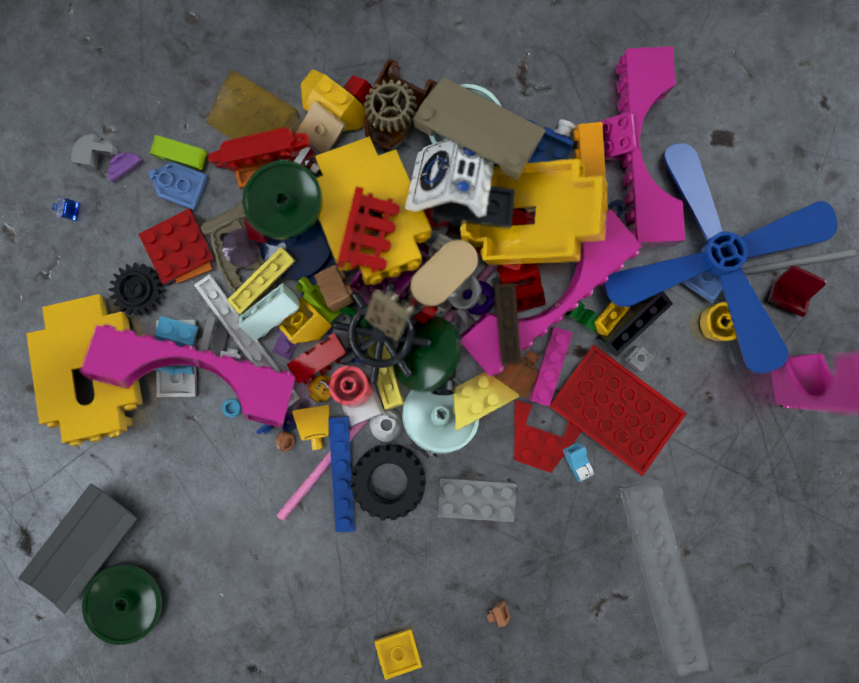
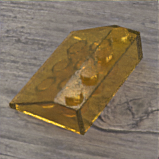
M232 69L221 86L206 123L227 137L236 139L284 127L291 131L300 114L293 106Z

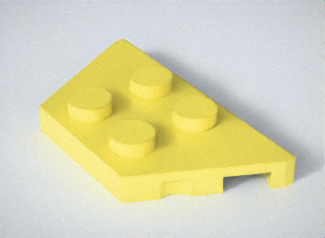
M486 371L458 385L456 393L452 395L456 423L455 430L458 431L520 397L519 394L494 376H489Z

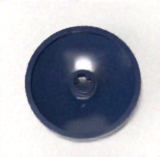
M319 219L316 220L308 231L298 237L285 240L269 238L266 243L259 242L260 254L264 263L280 247H284L296 260L281 275V277L291 280H300L302 277L309 278L317 274L326 266L332 255Z

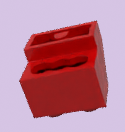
M536 263L525 264L521 274L502 266L497 267V274L501 284L515 283L517 313L546 305L540 271Z

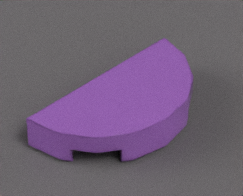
M122 152L115 155L110 160L108 172L110 181L112 183L144 161L133 153Z

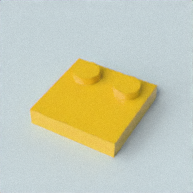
M411 628L374 640L385 680L422 667Z

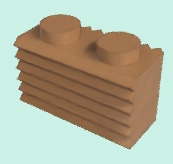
M335 264L314 275L325 302L332 312L343 309V307L354 302L352 299L353 290L344 281L347 279L346 274L343 270L339 271Z

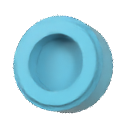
M231 398L223 403L222 411L227 417L233 418L241 414L242 406L238 399Z

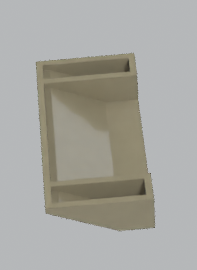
M444 77L423 101L413 118L415 128L430 136L437 132L500 165V172L516 181L519 180L546 132L544 128Z

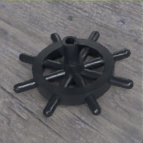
M389 283L386 285L385 295L389 291L394 290L393 284ZM357 291L353 292L352 298L360 309L354 314L350 324L341 322L333 324L334 329L348 332V339L352 349L351 352L341 358V364L346 365L357 357L363 363L371 366L370 383L372 385L378 382L380 368L398 365L405 377H411L412 372L404 360L411 353L414 345L431 346V340L416 337L415 325L412 317L424 309L423 304L418 303L414 306L415 311L409 316L405 326L406 335L402 334L398 342H404L402 349L398 352L391 340H396L387 336L377 326L371 323L372 328L360 326L362 320L366 317L370 303L366 304ZM359 334L371 336L362 344L360 343ZM376 344L374 357H372L365 351ZM385 345L392 358L381 360Z

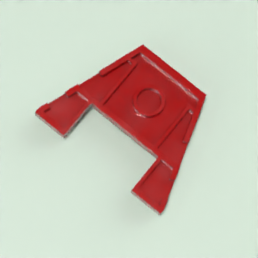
M515 400L514 460L551 473L563 458V449L571 446L582 431L569 421L563 437L528 426L526 422L532 405Z

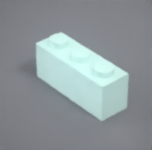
M282 283L239 316V327L256 341L258 338L264 337L274 326L280 325L286 317L295 314L299 308V298Z

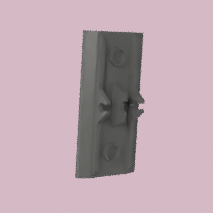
M92 483L89 484L18 579L33 587L65 614L137 518Z

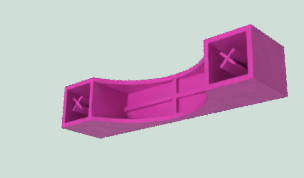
M673 46L629 48L625 50L619 62L616 63V73L619 74L620 80L617 82V92L620 93L621 100L618 102L619 112L621 111V114L627 112L633 114L636 140L635 151L624 154L621 161L622 168H625V175H623V186H626L624 205H627L625 223L628 224V230L642 247L675 246L685 241L683 201L667 194L654 182L645 167L640 149L641 127L647 111L658 100L666 97L676 85Z
M612 210L606 211L605 241L581 242L580 261L576 263L572 281L561 298L541 313L518 319L520 350L528 349L534 343L533 339L537 336L542 337L549 330L547 327L552 323L557 324L561 321L563 314L567 310L572 311L575 309L582 297L584 299L589 297L594 292L593 288L599 284L601 286L609 279V274L613 271L615 273L623 268V262L628 258L631 260L639 254L638 250L642 247L641 244ZM486 312L470 328L461 333L460 338L461 344L489 376L492 374L496 376L504 369L503 365H500L497 316Z
M103 324V326L96 325L81 368V372L88 379L129 389L139 378L162 367L171 365L200 367L216 374L232 388L242 406L244 419L283 428L295 385V377L292 376V373L288 371L275 372L273 368L264 365L261 368L253 366L254 363L242 360V363L234 361L233 357L226 355L222 357L214 356L215 353L203 350V352L195 351L194 347L188 345L179 347L169 340H163V342L156 341V338L150 335L137 336L135 332L124 329L123 332L115 330L114 326Z
M859 352L836 355L834 375H832L823 353L789 356L782 367L771 371L775 402L777 405H783V408L843 413L854 412V414H859Z

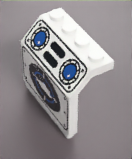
M450 139L424 147L417 154L405 208L416 212L447 201H455L468 205L478 217L484 216L488 205L489 190L491 189L490 184L494 162Z

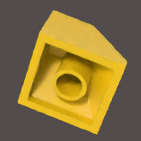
M301 297L297 312L286 317L278 327L294 344L319 340L328 332L332 325L304 297Z

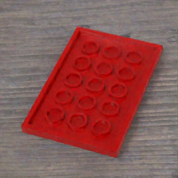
M596 345L591 346L550 403L552 410L641 476L646 473L687 414Z

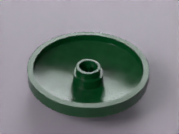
M281 160L268 163L253 173L244 188L242 202L247 220L259 233L272 239L285 240L302 235L314 225L322 209L323 197L321 187L310 170L299 163Z
M434 316L433 319L429 318L426 324L419 321L414 324L416 337L431 340V346L414 345L411 353L404 360L411 370L412 376L409 378L405 377L399 366H394L400 383L415 392H429L443 385L453 374L460 359L461 338L457 328L446 319ZM399 342L397 346L398 352L402 349L404 342Z
M127 564L114 565L98 573L87 585L82 598V614L89 630L100 640L114 645L131 644L145 637L158 622L162 610L161 592L153 577L145 570Z

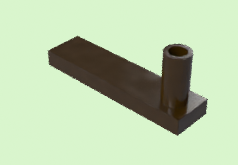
M515 283L494 285L500 365L521 364Z

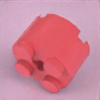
M343 366L332 374L329 391L334 400L353 408L362 406L369 400L373 394V386L370 383V377L364 371L353 366ZM351 383L354 384V385L352 386L353 389H352V390H349V389L351 388V387H350V384H351Z

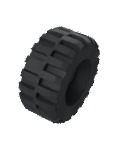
M378 445L368 450L356 463L351 476V490L354 493L356 503L358 502L360 508L363 511H367L369 516L373 518L376 516L384 521L386 519H391V521L397 520V518H403L409 512H413L419 502H421L425 492L426 477L420 460L412 451L400 445ZM382 464H395L406 474V489L396 499H382L372 490L371 475Z

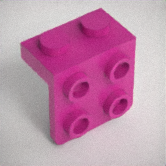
M627 112L599 121L602 122L605 160L620 161L622 160V154L635 151L636 140L632 113Z

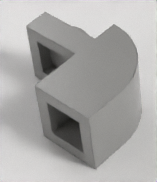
M88 134L79 138L74 144L71 162L80 167L97 169L99 154L115 156L118 154L119 149L113 146L112 142L101 140L95 134Z

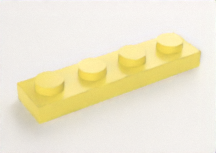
M280 247L227 301L239 314H243L296 260L284 247Z
M371 336L364 337L365 341L368 340ZM376 344L368 349L369 355L374 357ZM385 345L383 347L381 360L391 358V354L389 353ZM394 366L380 368L377 384L385 410L405 404Z

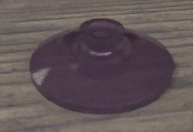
M236 229L225 237L222 251L229 263L238 267H246L256 262L259 258L261 243L250 240L246 229ZM243 243L245 247L244 249H238V245Z

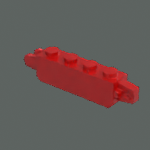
M284 127L223 141L220 145V150L210 152L208 160L210 163H214L217 168L226 167L230 171H238L240 168L256 167L258 164H268L281 159L289 160L292 157L299 156V150L309 147V136L306 133L293 134L288 128Z

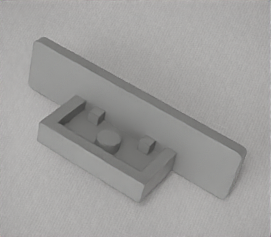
M213 313V317L208 316L207 320L205 319L203 322L202 331L204 332L202 338L198 341L197 349L199 352H203V350L215 353L214 356L220 357L221 351L225 350L229 333L215 313ZM199 367L198 373L217 377L216 374Z

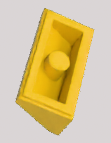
M611 302L594 322L598 333L607 336L628 312L630 307H620Z

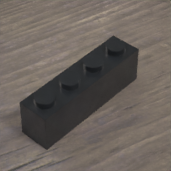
M663 291L630 306L628 312L607 336L599 335L596 338L608 352L617 357L671 307L673 302Z

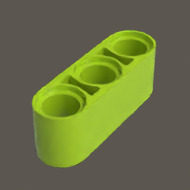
M155 135L149 154L202 171L208 152L198 147Z

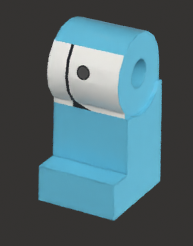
M577 442L563 449L569 467L578 482H582L594 475L586 455L588 453L585 446Z

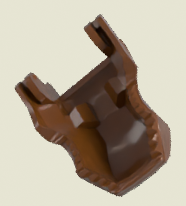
M389 58L385 62L381 74L373 84L372 89H376V83L381 86L383 80L386 81V84L389 83L390 79L393 80L394 84L398 80L401 81V86L407 84L408 90L412 89L413 91L412 96L416 97L417 109L414 111L417 113L423 101L438 83L429 79L424 89H421L399 78L401 67L398 66V62ZM402 98L399 106L404 111L406 101ZM379 101L375 107L377 114L381 112L380 109L382 107ZM364 116L365 137L370 136L374 144L387 150H393L406 142L409 126L412 122H405V129L399 126L398 132L395 128H392V131L389 133L387 128L383 132L380 130V126L375 128L373 122L370 123L368 121L369 116Z

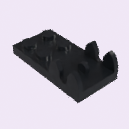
M491 186L486 213L481 217H478L468 205L459 202L447 201L435 205L432 211V222L440 224L443 221H450L452 226L468 223L511 229L515 189Z

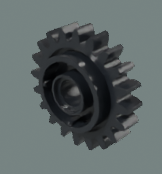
M134 263L133 268L131 265L126 264V270L119 268L120 275L113 274L116 281H110L114 287L108 289L114 292L110 299H117L113 305L120 306L119 311L121 312L126 310L127 315L134 313L135 316H139L140 311L142 314L147 315V309L154 311L152 304L159 305L156 299L163 298V296L158 294V292L164 290V288L158 287L162 283L161 280L156 279L158 274L156 272L152 273L153 268H147L145 264H141L140 268L138 263ZM139 285V292L134 294L133 288Z

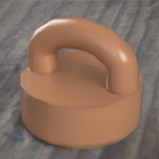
M280 431L276 438V447L283 452L291 450L295 444L294 436L289 432Z

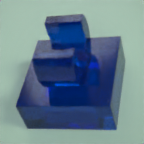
M59 197L58 203H53L52 211H57V217L76 221L79 202Z

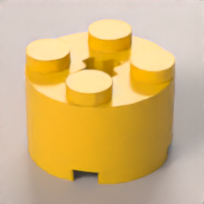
M727 302L717 303L703 310L700 318V327L706 338L717 342L737 338Z

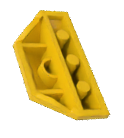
M312 69L301 83L303 109L308 112L313 102L317 101L347 124L343 131L361 130L364 126L366 108L327 75Z

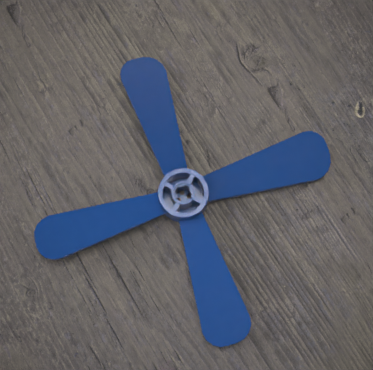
M685 143L669 146L664 152L665 164L707 242L702 247L700 253L614 272L608 276L609 279L604 284L605 291L615 305L630 307L707 271L711 275L720 278L746 367L758 374L774 371L786 363L789 355L788 348L741 267L748 258L826 242L834 236L838 227L835 211L829 203L817 201L743 237L738 236L736 233L723 232L697 152Z

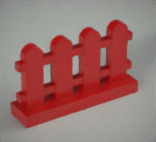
M356 186L336 267L344 268L345 263H350V268L355 269L357 265L369 268L371 273L376 274V270L384 271L387 267V261L380 257V253H387L391 249V242L384 239L385 234L394 233L396 225L394 222L388 221L389 216H397L400 207L398 204L393 203L391 198L385 201L374 198L372 193H368V196L362 195L364 188ZM359 208L364 209L363 214L358 213ZM369 210L384 214V218L369 216ZM355 226L360 227L359 232L354 231ZM365 228L380 232L379 237L364 234ZM350 244L356 245L355 250L349 249ZM360 247L376 250L375 256L359 252Z

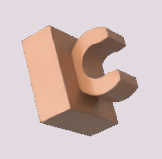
M505 600L497 602L493 610L489 611L490 614H487L489 623L497 621L498 627L506 626L511 619Z

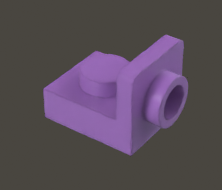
M280 331V336L272 352L291 360L298 343L293 344Z

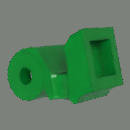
M579 300V305L572 311L567 310L565 315L596 334L597 328L594 322L599 317V314L585 309V305Z

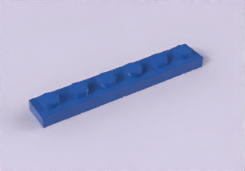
M349 416L329 417L336 532L355 531L354 496L351 490L352 464Z

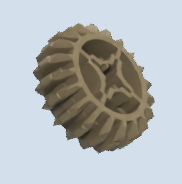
M390 79L388 84L383 80L381 86L376 83V89L370 88L369 92L371 95H366L365 97L367 102H364V107L366 108V116H369L368 121L370 123L373 122L375 128L380 126L382 132L385 128H387L389 133L392 131V128H395L398 132L399 126L405 129V122L411 123V117L416 115L414 111L417 109L416 97L412 96V89L408 90L407 84L401 86V81L399 80L396 84H394L392 79ZM402 98L406 101L404 111L399 106ZM378 101L382 106L379 114L375 111Z

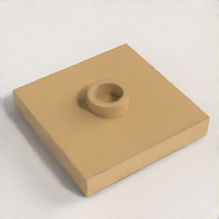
M315 101L296 134L306 133L309 136V143L321 153L332 150L347 124Z

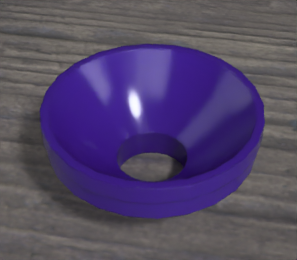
M478 280L481 286V294H485L487 300L483 305L477 303L467 310L474 315H483L493 308L495 304V291L487 282ZM467 290L463 294L464 300L472 297V290Z

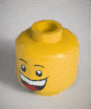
M326 374L316 375L308 385L309 397L316 403L319 400L327 402L331 398L329 391L331 377Z

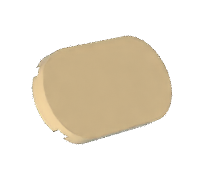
M453 240L446 243L413 276L411 292L414 299L418 303H422L423 306H438L442 304L475 271L478 256L474 247L463 240Z

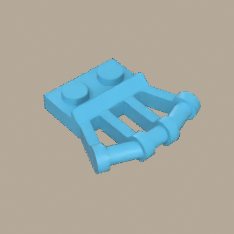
M160 316L154 337L156 341L163 342V340H169L179 347H183V345L194 347L199 326ZM171 365L156 369L155 371H165L172 376L182 373L192 375L194 374V366Z

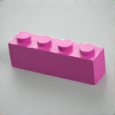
M557 327L551 328L530 393V401L550 407L573 332Z

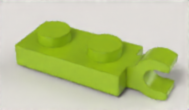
M302 277L299 280L300 283L295 285V289L298 292L304 293L302 297L329 323L342 314L340 310L332 312L328 308L318 284L313 286L306 277Z

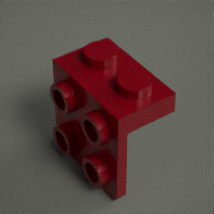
M792 265L772 284L768 302L804 317L808 312L810 299L826 286L827 280Z

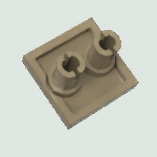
M377 290L372 295L365 318L372 325L385 332L387 336L398 341L403 334L409 316L415 309L412 305L407 308L410 304L408 302H405L402 307L396 303L399 299L398 295L395 293L391 297L394 293L393 291H389L385 295Z

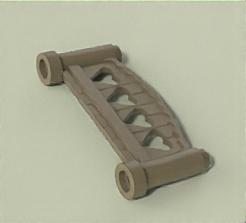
M242 201L237 203L236 207L204 222L201 226L204 235L211 236L218 268L232 293L244 284L240 281L241 276L237 274L238 268L254 269L250 275L251 277L264 264L255 241L250 240L243 222L246 216ZM224 233L237 235L231 247L226 249L224 242L221 240V235ZM230 251L245 252L237 266L232 264L233 259L229 257ZM275 282L250 307L277 288Z

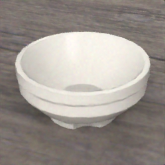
M384 408L385 413L371 418L370 430L377 439L390 442L396 440L403 433L402 414L395 408L385 410ZM384 419H389L393 424L389 431H385L381 427V422Z

